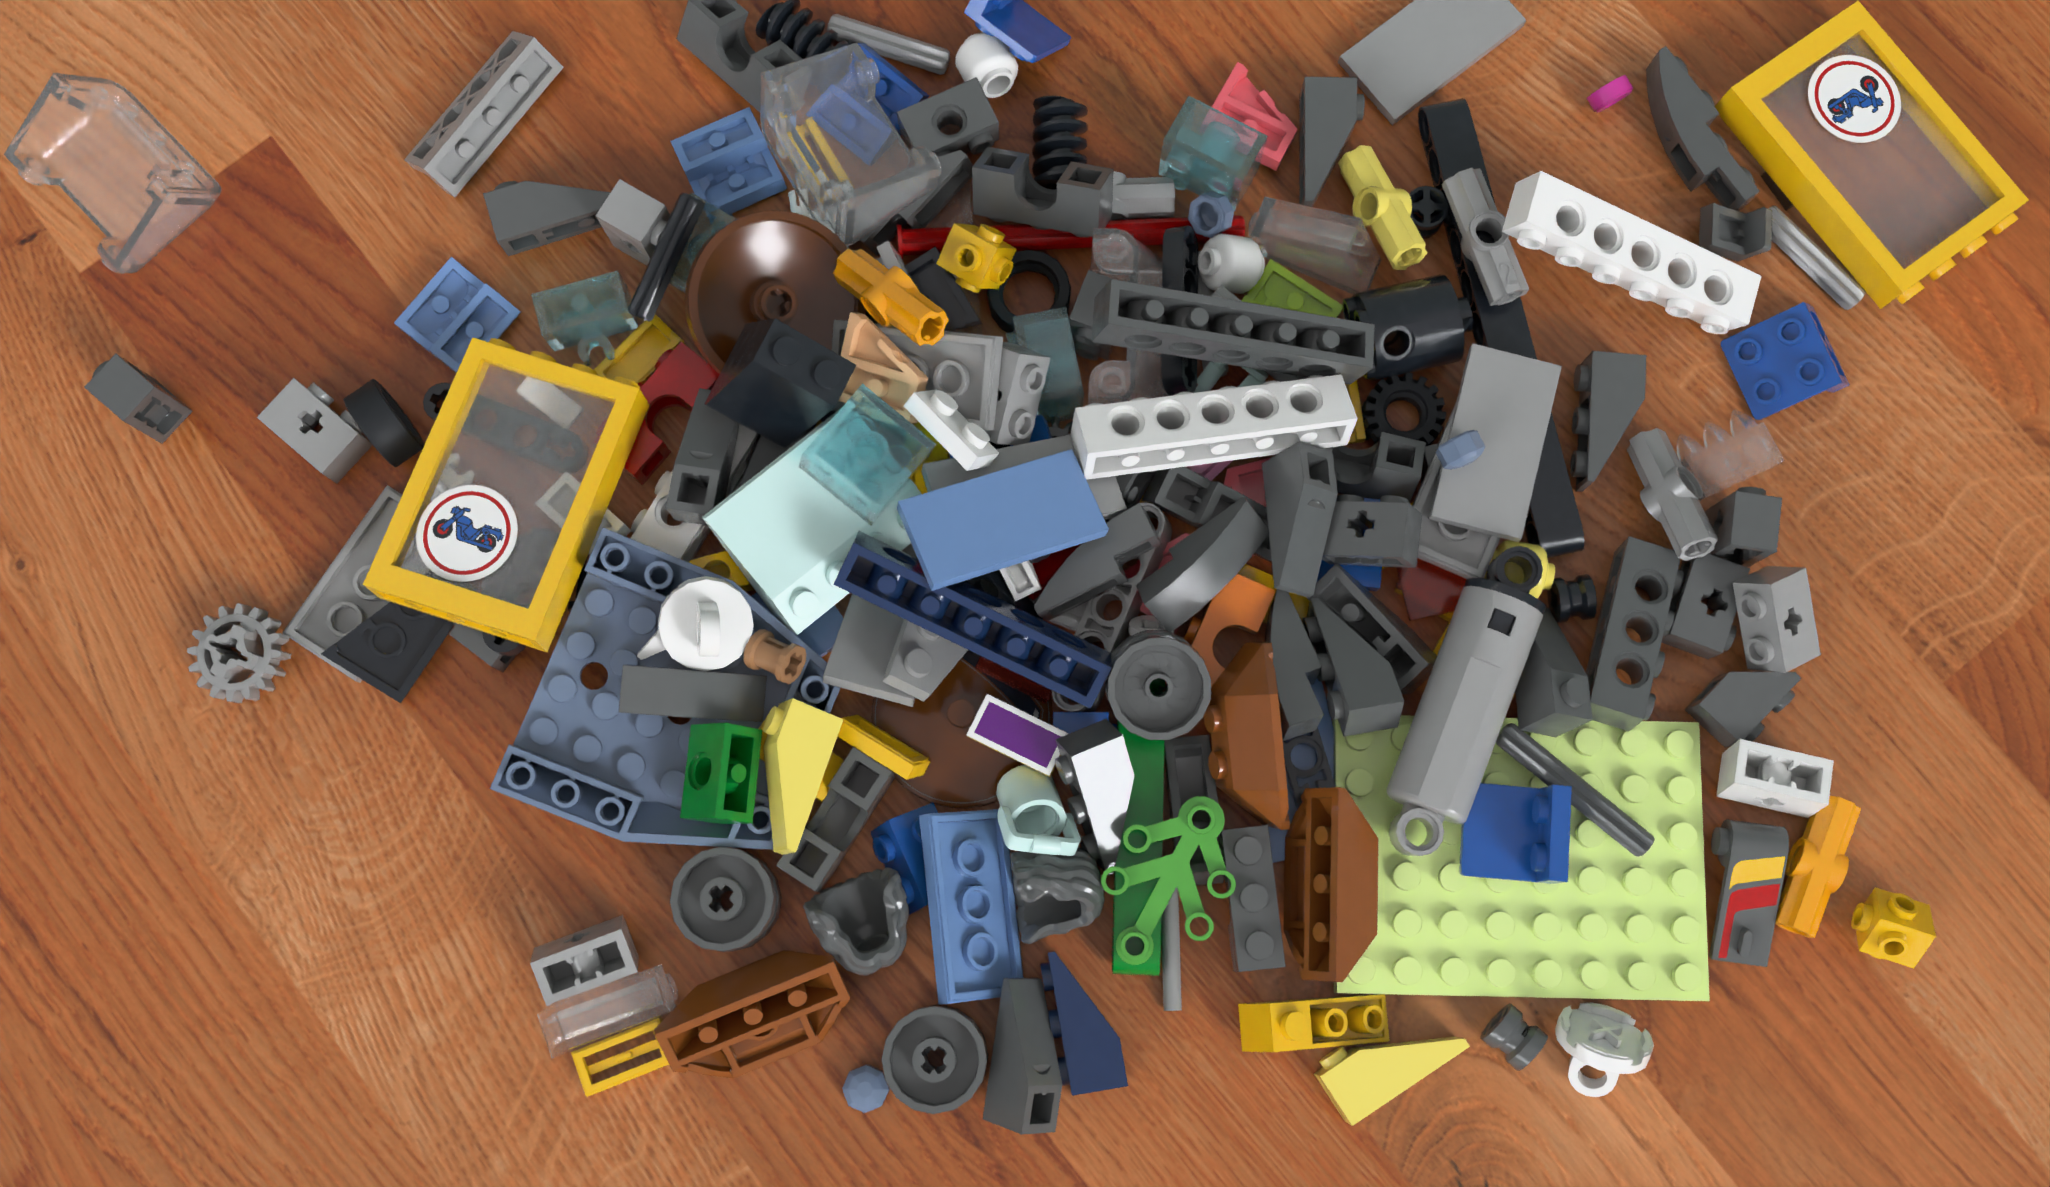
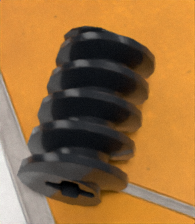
M787 0L784 3L772 5L757 22L756 35L761 39H765L768 46L779 40L787 45L811 66L807 80L815 82L817 89L821 90L828 79H836L845 65L850 44L844 40L834 47L838 33L831 29L822 35L825 29V22L817 19L810 24L813 12L809 8H804L798 12L800 0Z
M1043 96L1036 98L1033 102L1036 110L1033 115V123L1036 127L1032 137L1036 144L1032 149V155L1035 159L1032 165V172L1036 176L1034 180L1039 185L1047 189H1057V182L1071 161L1087 164L1086 156L1075 153L1084 150L1087 147V141L1075 135L1083 134L1088 130L1086 122L1076 120L1086 116L1088 109L1085 105L1075 103V101L1065 97Z

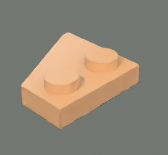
M850 312L840 356L856 364V367L839 401L904 422L918 423L917 419L904 405L914 392L926 390L928 377L865 314Z

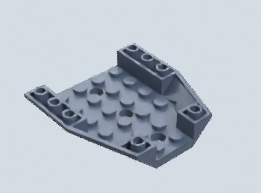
M602 527L584 569L587 575L514 744L508 745L490 789L623 842L773 850L765 762L760 759L753 824H716L680 818L691 725L731 723L758 729L763 722L692 718L686 724L679 725L673 723L668 716L620 713L619 701L623 665L691 669L674 660L667 650L643 660L638 658L637 654L659 629L660 609L666 597L684 581L703 576L724 579L743 594L751 608L754 624L752 635L760 629H766L774 634L775 639L788 645L795 643L806 650L805 665L800 676L791 684L778 681L775 674L762 668L759 670L748 668L743 660L744 652L738 659L726 667L709 670L767 676L763 721L774 706L778 707L780 703L792 698L830 714L840 687L823 683V674L827 662L734 581ZM590 663H600L608 672L607 682L603 687L596 690L587 688L581 679L583 669Z

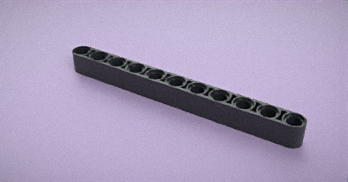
M1462 98L1420 107L1418 111V126L1434 187L1445 195L1442 184L1446 179L1454 176L1457 172L1469 168H1480L1494 201L1471 112L1466 100ZM1449 205L1448 214L1443 223L1461 291L1471 307L1473 317L1472 332L1475 344L1537 359L1521 297L1500 306H1490L1473 262L1466 258L1462 252V234ZM1476 231L1481 241L1495 243L1492 235L1488 232ZM1552 412L1524 527L1528 543L1543 547L1547 552L1548 558L1582 551L1585 543L1582 523Z

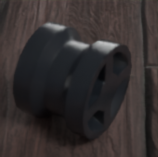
M1422 186L1414 189L1409 194L1412 200L1410 217L1422 238L1427 239L1435 235L1440 229L1442 222L1448 214L1449 205L1443 192L1435 187ZM1415 212H1418L1419 215L1422 216L1423 221L1421 220V218H1419V217L1417 216V214H1414V213H1415Z
M1588 574L1578 575L1572 581H1565L1561 577L1554 578L1551 589L1547 590L1549 609L1557 623L1567 622L1570 617L1579 616L1582 620L1595 618L1597 597L1593 580Z

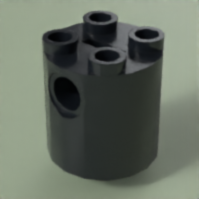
M1442 274L1354 293L1352 297L1343 299L1342 302L1346 320L1375 324L1373 368L1363 375L1365 379L1373 381L1459 362L1464 353V333L1471 332L1473 329L1472 311L1467 298H1457L1451 282Z

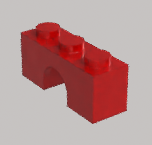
M682 342L674 350H666L655 364L656 371L645 383H638L650 406L623 470L642 486L671 453L666 444L654 434V423L657 416L663 410L675 406L686 408L692 412L699 388L712 390L720 375L708 362ZM608 418L600 425L597 431L598 437L593 442L596 446Z

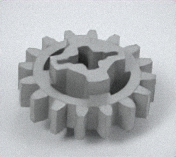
M240 603L236 604L235 609L221 606L218 610L219 619L206 615L203 617L207 629L204 632L199 630H193L192 635L200 641L198 646L187 648V653L197 656V662L188 667L189 672L202 674L196 685L200 688L211 689L210 696L222 700L226 698L228 702L242 703L244 698L253 701L260 700L259 688L273 692L276 688L271 680L274 675L285 677L286 672L279 667L281 660L291 659L290 653L281 651V645L290 640L289 636L276 633L282 623L280 620L268 618V611L257 607L252 609L251 606ZM231 647H235L238 651L241 652V655L247 657L248 660H243L242 657L238 655V652L232 650Z

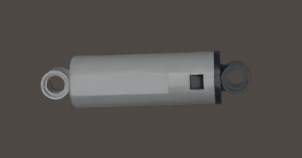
M1515 546L1508 548L1493 559L1487 569V579L1475 577L1466 579L1387 787L1388 796L1403 805L1401 813L1394 817L1389 828V837L1392 845L1403 855L1423 856L1431 854L1438 849L1443 841V821L1464 824L1469 816L1546 610V605L1541 600L1529 594L1530 590L1542 578L1543 567L1538 555L1527 547ZM1506 562L1516 563L1522 568L1524 573L1522 583H1513L1506 577L1504 571ZM1412 819L1419 820L1426 827V839L1419 846L1413 845L1406 838L1405 829L1408 822Z

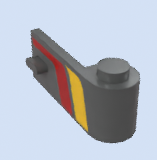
M1726 819L1721 827L1714 829L1711 838L1712 853L1718 855L1719 862L1725 867L1709 957L1712 960L1767 967L1788 858V832L1785 827Z

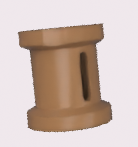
M760 629L750 637L746 644L743 660L748 668L753 670L762 668L775 674L778 681L791 684L800 676L807 654L804 647L795 643L788 645L775 639L771 631Z

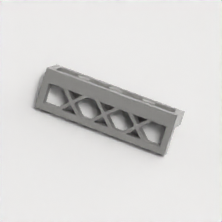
M512 31L404 161L413 169L429 176L447 194L456 197L564 67L535 37Z

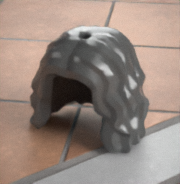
M1078 847L1073 856L1023 851L1011 853L1015 904L1018 906L1016 919L1023 943L1032 944L1049 935L1066 934L1072 929L1088 926L1100 916L1105 901L1104 889L1101 885V874L1097 863L1088 852Z
M892 868L864 872L857 878H849L844 883H836L832 887L821 890L820 894H815L810 901L805 902L803 905L810 928L819 938L821 947L827 953H830L847 971L865 976L873 974L880 968L893 965L899 959L906 946V925L909 917V907L906 902L907 897L902 887L900 875Z

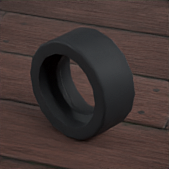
M1033 250L1015 252L1012 259L1013 269L1009 278L1000 285L999 289H987L991 316L1002 330L1014 337L1035 339L1047 336L1060 327L1068 314L1071 286L1067 272L1058 260L1044 252ZM1027 271L1046 276L1053 284L1055 291L1054 303L1049 311L1040 317L1031 319L1018 317L1011 313L1005 305L1003 298L1004 287L1008 280L1018 273Z
M375 379L370 380L344 398L346 408L361 431L392 466L398 467L423 449L425 444L412 422L387 390Z

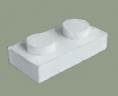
M937 389L914 392L905 403L904 407L966 471L989 467L998 456L999 452L989 443L990 437L985 430L977 424L968 422L957 410L958 405L956 401L947 393Z

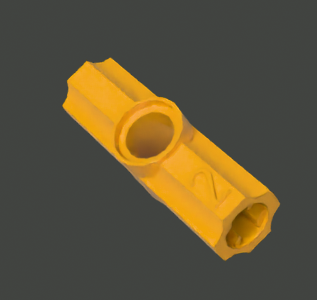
M848 248L837 258L836 269L833 272L837 283L858 298L866 311L881 326L887 327L892 324L919 346L923 344L933 346L944 336V329L949 321L945 311L920 293L912 279L901 268L892 266L888 269L862 249L854 251Z
M1830 795L1829 805L1809 818L1803 837L1797 839L1788 853L1785 874L1788 878L1780 896L1775 922L1778 927L1808 938H1815L1830 894L1835 893L1839 889L1848 871L1849 858L1845 855L1861 811V808L1857 807L1855 803Z

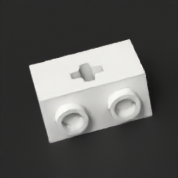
M1739 739L1722 753L1716 797L1809 818L1829 805L1834 760Z

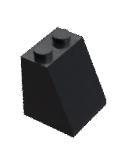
M776 318L746 323L705 405L777 445L786 448L835 408L856 364Z

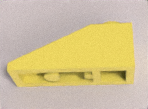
M794 698L780 703L778 707L774 706L770 710L763 727V732L768 734L763 750L773 850L781 855L797 851L844 720Z
M1460 1037L1351 1048L1347 1052L1341 1046L1319 1061L1323 1068L1315 1072L1314 1075L1344 1121L1353 1126L1470 1046L1465 1038Z

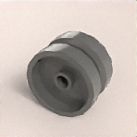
M1144 630L1127 637L1112 652V669L1105 681V691L1116 719L1129 732L1148 740H1171L1188 733L1204 717L1211 700V677L1202 657L1183 637L1166 630ZM1161 678L1167 682L1166 687L1159 686L1158 692H1151L1150 683L1154 679Z
M717 847L701 851L684 863L673 881L670 897L674 922L685 938L703 949L722 952H733L752 947L766 937L779 918L782 901L778 879L766 862L749 852L727 847ZM728 891L733 892L729 898L734 904L731 909L724 908L721 903L722 895Z
M944 1005L918 1008L899 1020L886 1038L882 1055L885 1081L895 1097L913 1110L930 1114L955 1110L970 1100L984 1079L988 1062L985 1036L976 1022L958 1008ZM939 1048L945 1053L943 1065L933 1066L929 1063L928 1053L930 1050L933 1049L935 1051Z

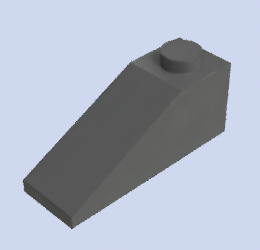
M1304 78L1299 94V217L1309 216L1351 137L1356 121L1363 120L1365 98L1364 94H1357V78Z
M508 181L499 184L493 191L483 193L497 242L505 253L511 256L601 228L602 226L595 215L611 192L532 181Z
M1335 564L1316 583L1314 595L1306 598L1310 601V598L1317 597L1390 662L1402 695L1411 694L1430 676L1437 655L1405 622L1339 564Z
M1546 607L1515 694L1519 730L1558 737L1592 721L1593 718L1588 676L1550 609Z

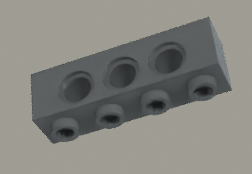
M1629 536L1614 552L1586 669L1592 718L1594 721L1629 732L1643 720H1648L1652 714L1656 700L1655 694L1650 693L1653 678L1659 676L1665 661V653L1660 651L1662 638L1668 635L1674 621V611L1669 610L1672 596H1675L1681 587L1684 575L1683 570L1678 569L1680 558L1677 557L1672 549ZM1635 587L1645 590L1650 597V601L1642 599L1637 594ZM1626 627L1635 630L1639 634L1641 642L1632 640L1626 632ZM1616 668L1624 670L1630 676L1631 684H1626L1618 678Z

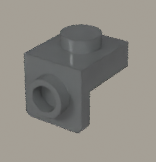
M1715 203L1700 208V247L1737 262L1771 249V209L1762 207L1749 213H1743Z

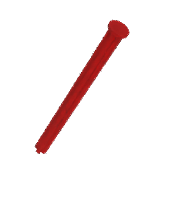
M1233 215L1232 226L1222 232V234L1244 237L1246 229L1244 217ZM1188 217L1109 220L1099 238L1092 236L1083 238L1077 237L1071 232L1054 229H1035L1028 224L988 225L1005 234L1003 241L1016 248V251L1163 245V235L1167 228L1186 225L1192 227ZM901 224L897 225L898 253L902 260L903 255H923L934 247L941 254L952 227L902 229ZM1195 233L1198 243H1206L1210 239Z

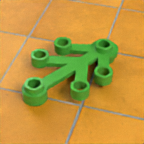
M1205 796L1193 797L1181 806L1178 817L1146 827L1143 825H1132L1125 831L1123 836L1124 845L1133 853L1146 851L1153 842L1181 836L1170 855L1123 869L1116 866L1110 867L1102 874L1101 885L1111 895H1120L1129 886L1159 878L1136 924L1122 930L1117 937L1116 951L1124 962L1131 965H1139L1151 957L1154 949L1151 934L1176 887L1187 918L1185 921L1187 935L1196 941H1203L1211 936L1214 924L1210 916L1204 912L1189 862L1199 845L1210 874L1207 879L1209 893L1220 899L1227 898L1233 894L1236 888V881L1233 875L1226 870L1217 841L1218 835L1223 830L1225 817L1222 808L1215 800ZM1201 810L1208 813L1210 816L1208 827L1199 829L1193 825L1192 816L1196 811ZM1134 830L1143 831L1147 837L1146 844L1141 848H1134L1128 842V836ZM1117 871L1124 876L1125 882L1121 889L1112 890L1107 886L1106 878L1109 873ZM1217 875H1225L1229 879L1230 887L1227 892L1219 894L1214 891L1212 881ZM1196 917H1203L1208 923L1206 933L1200 936L1194 935L1190 930V923ZM1136 936L1143 940L1144 949L1140 954L1132 955L1127 952L1125 944L1130 937Z

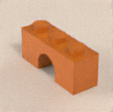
M1238 573L1207 603L1201 619L1192 617L1183 637L1204 660L1211 677V687L1226 669L1217 662L1213 653V643L1216 635L1222 629L1228 627L1238 628L1252 635L1258 633L1276 590Z

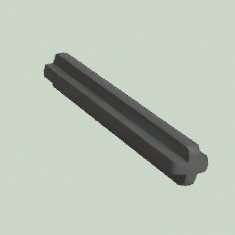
M1510 723L1500 731L1496 741L1499 747L1546 785L1572 786L1571 805L1630 853L1639 857L1651 848L1655 841L1651 833L1528 734L1519 730L1517 725Z

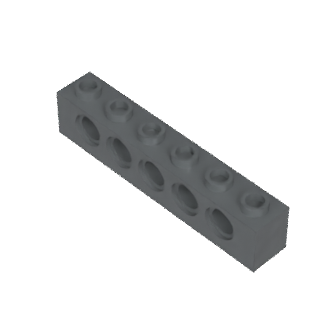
M1111 279L1094 298L1091 342L1307 378L1314 375L1332 376L1342 374L1345 384H1352L1373 368L1375 324Z

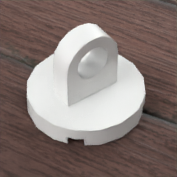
M708 576L688 579L678 585V588L673 590L662 603L658 619L661 641L670 656L687 668L702 671L724 668L738 659L745 650L754 626L750 605L743 594L724 579Z
M1592 1002L1580 1003L1578 1009H1571V1005L1565 1007L1555 1027L1557 1041L1571 1055L1568 1072L1569 1081L1577 1092L1590 1097L1605 1096L1611 1092L1617 1083L1619 1074L1636 1073L1646 1068L1654 1048L1650 1033L1645 1028L1641 1032L1634 1027L1636 1020L1627 1013L1607 1005ZM1585 1065H1589L1598 1070L1605 1071L1606 1074L1601 1078L1593 1079L1583 1075L1580 1069Z

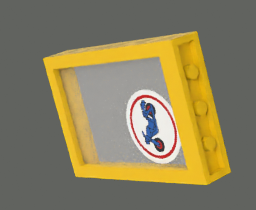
M1859 1L1732 86L1715 105L1721 119L1880 309L1894 299H1897L1901 305L1925 288L1920 280L1927 275L1933 282L1957 265L1952 260L1954 255L1960 253L1964 259L1988 242L1983 236L1984 233L1989 230L1995 236L2019 219L2014 211L2029 201Z
M472 337L363 585L380 599L548 653L650 406L640 390V386L634 381L621 376H615L613 380L598 376L595 370L582 364L574 363L572 367L559 364L553 357L543 352L531 351L529 355L516 351L511 344L500 339L491 338L487 342Z

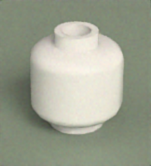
M983 32L973 34L964 41L956 54L955 64L964 82L977 77L986 97H1000L1007 93L1014 84L1018 74V63L1010 52L1009 47L997 37Z
M1217 234L1205 243L1198 256V269L1201 279L1211 290L1216 291L1223 285L1231 293L1242 294L1250 291L1264 273L1265 262L1259 245L1248 237Z

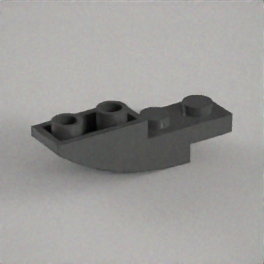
M1665 46L1658 51L1646 69L1650 110L1664 150L1690 192L1705 183L1722 206L1740 211L1760 190L1756 187L1752 174L1745 167L1740 166L1729 153L1725 140L1718 133L1710 129V124L1719 115L1712 97L1705 90L1697 86L1689 76L1685 63L1679 57L1674 56Z

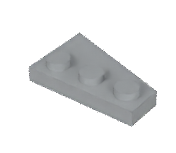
M904 619L882 682L924 702L968 649Z

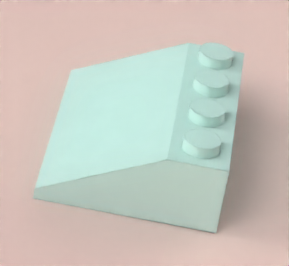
M845 404L707 512L702 518L774 617L798 635L850 593L833 584L858 531L900 551L911 543L897 511L898 501L920 495L921 492L853 408Z

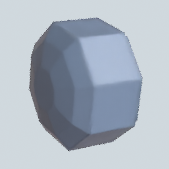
M1210 191L1190 202L1188 220L1195 233L1212 238L1232 226L1234 209L1226 195Z
M1470 430L1441 444L1435 453L1443 468L1452 470L1465 467L1474 462L1483 453L1486 446L1478 431Z
M866 1064L849 1072L842 1090L848 1106L867 1113L884 1104L890 1087L885 1081L883 1070Z

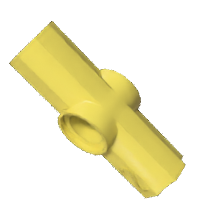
M1360 145L1356 149L1346 152L1338 162L1345 182L1354 196L1352 209L1355 221L1359 225L1371 227L1394 270H1406L1409 266L1420 263L1428 252L1425 248L1426 243L1410 217L1412 200L1409 193L1404 189L1394 188L1371 146Z

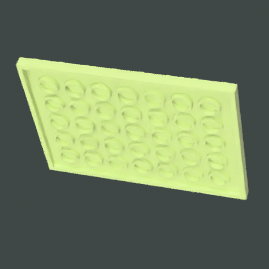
M1401 715L1398 728L1345 737L1343 736L1338 719L1332 720L1334 729L1336 787L1346 788L1378 837L1377 935L1343 982H1334V993L1710 1001L1699 722L1642 721L1628 732L1592 720L1558 737L1524 731L1651 833L1655 839L1651 848L1644 855L1634 856L1571 805L1568 882L1547 884L1462 876L1459 873L1462 824L1443 821V841L1438 849L1431 854L1408 856L1397 851L1390 841L1389 828L1394 817L1401 813L1403 805L1388 796L1387 787L1414 716ZM1505 718L1501 730L1510 723L1518 726V718ZM1495 743L1481 783L1531 788L1548 786ZM1412 819L1406 826L1405 834L1410 843L1419 846L1425 841L1427 831L1422 822Z

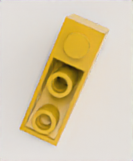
M1385 994L1238 1004L1242 1052H1283L1390 1041Z

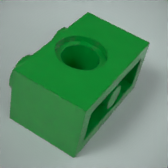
M731 723L691 725L680 818L716 824H753L763 730Z

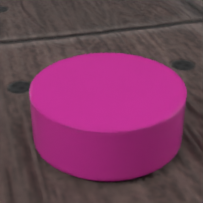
M1623 75L1596 90L1587 97V101L1593 111L1598 113L1632 93L1633 86L1627 76Z

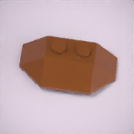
M1246 642L1211 687V700L1204 714V723L1207 731L1211 733L1212 752H1210L1208 757L1209 771L1212 778L1215 779L1216 786L1262 825L1286 830L1290 829L1288 790L1278 689L1272 659V643Z
M1305 788L1301 797L1302 804L1295 812L1290 829H1288L1285 836L1283 930L1292 955L1299 964L1298 971L1302 980L1343 982L1377 935L1378 837L1346 788Z
M783 950L697 985L654 1029V1035L673 1072L686 1073L688 1070L702 1075L736 1078L821 1043L836 1021L842 1007H845L850 1000V995L833 957Z

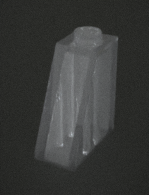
M1264 197L1259 211L1252 215L1249 222L1248 236L1259 245L1263 257L1272 259L1281 265L1351 294L1369 290L1381 258L1361 218Z
M661 964L552 1003L537 1014L551 1059L671 1013L676 1007L674 1001L678 1000V990L670 973L665 974Z

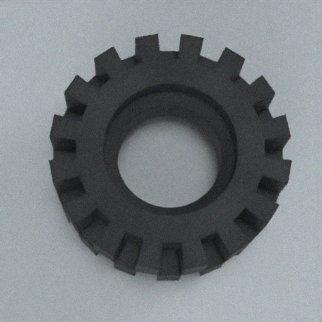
M1405 373L1403 377H1398V375L1391 376L1386 381L1381 379L1374 389L1370 391L1361 409L1366 429V441L1372 439L1375 442L1374 446L1378 442L1381 432L1426 442L1425 446L1431 445L1443 428L1442 423L1446 419V412H1442V408L1445 405L1443 397L1439 399L1436 397L1439 389L1435 385L1430 388L1427 387L1425 383L1428 379L1420 376L1418 380L1412 379L1413 373ZM1398 400L1410 402L1419 413L1418 425L1409 431H1400L1393 428L1386 417L1388 405Z

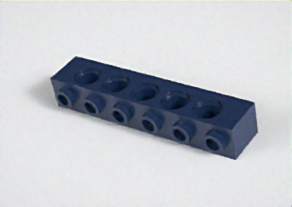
M858 531L833 584L1090 709L1112 669L1110 652L964 581L931 591L917 558L861 531Z

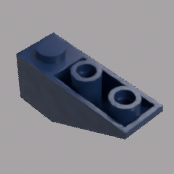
M1049 952V962L1041 963L1040 967L1045 992L1054 990L1057 1009L1048 1010L1053 1039L1062 1037L1065 1056L1057 1057L1062 1086L1070 1085L1072 1096L1128 1086L1120 1037L1056 952Z

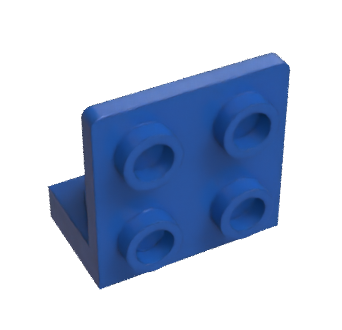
M970 0L964 11L967 16L975 21V25L980 31L997 37L1009 46L1010 52L1022 61L1035 63L1068 46L1071 40L1070 35L1023 0Z
M1802 302L1728 337L1720 343L1751 413L1756 420L1767 418L1824 391L1834 393L1850 385L1813 306L1806 302Z
M1481 783L1469 816L1461 827L1459 873L1462 876L1547 884L1568 882L1572 786L1550 785L1543 788Z

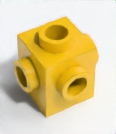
M954 223L936 264L956 275L955 282L959 286L979 293L981 289H999L1000 285L1009 278L1013 269L1012 259L1017 249L1004 242L1005 234L991 226L980 224V227L970 224Z
M1875 887L1865 903L1861 902L1856 906L1852 915L1851 926L1856 930L1859 951L1868 953L1872 957L1886 959L1913 969L1936 937L1930 905L1913 900L1901 893H1892Z

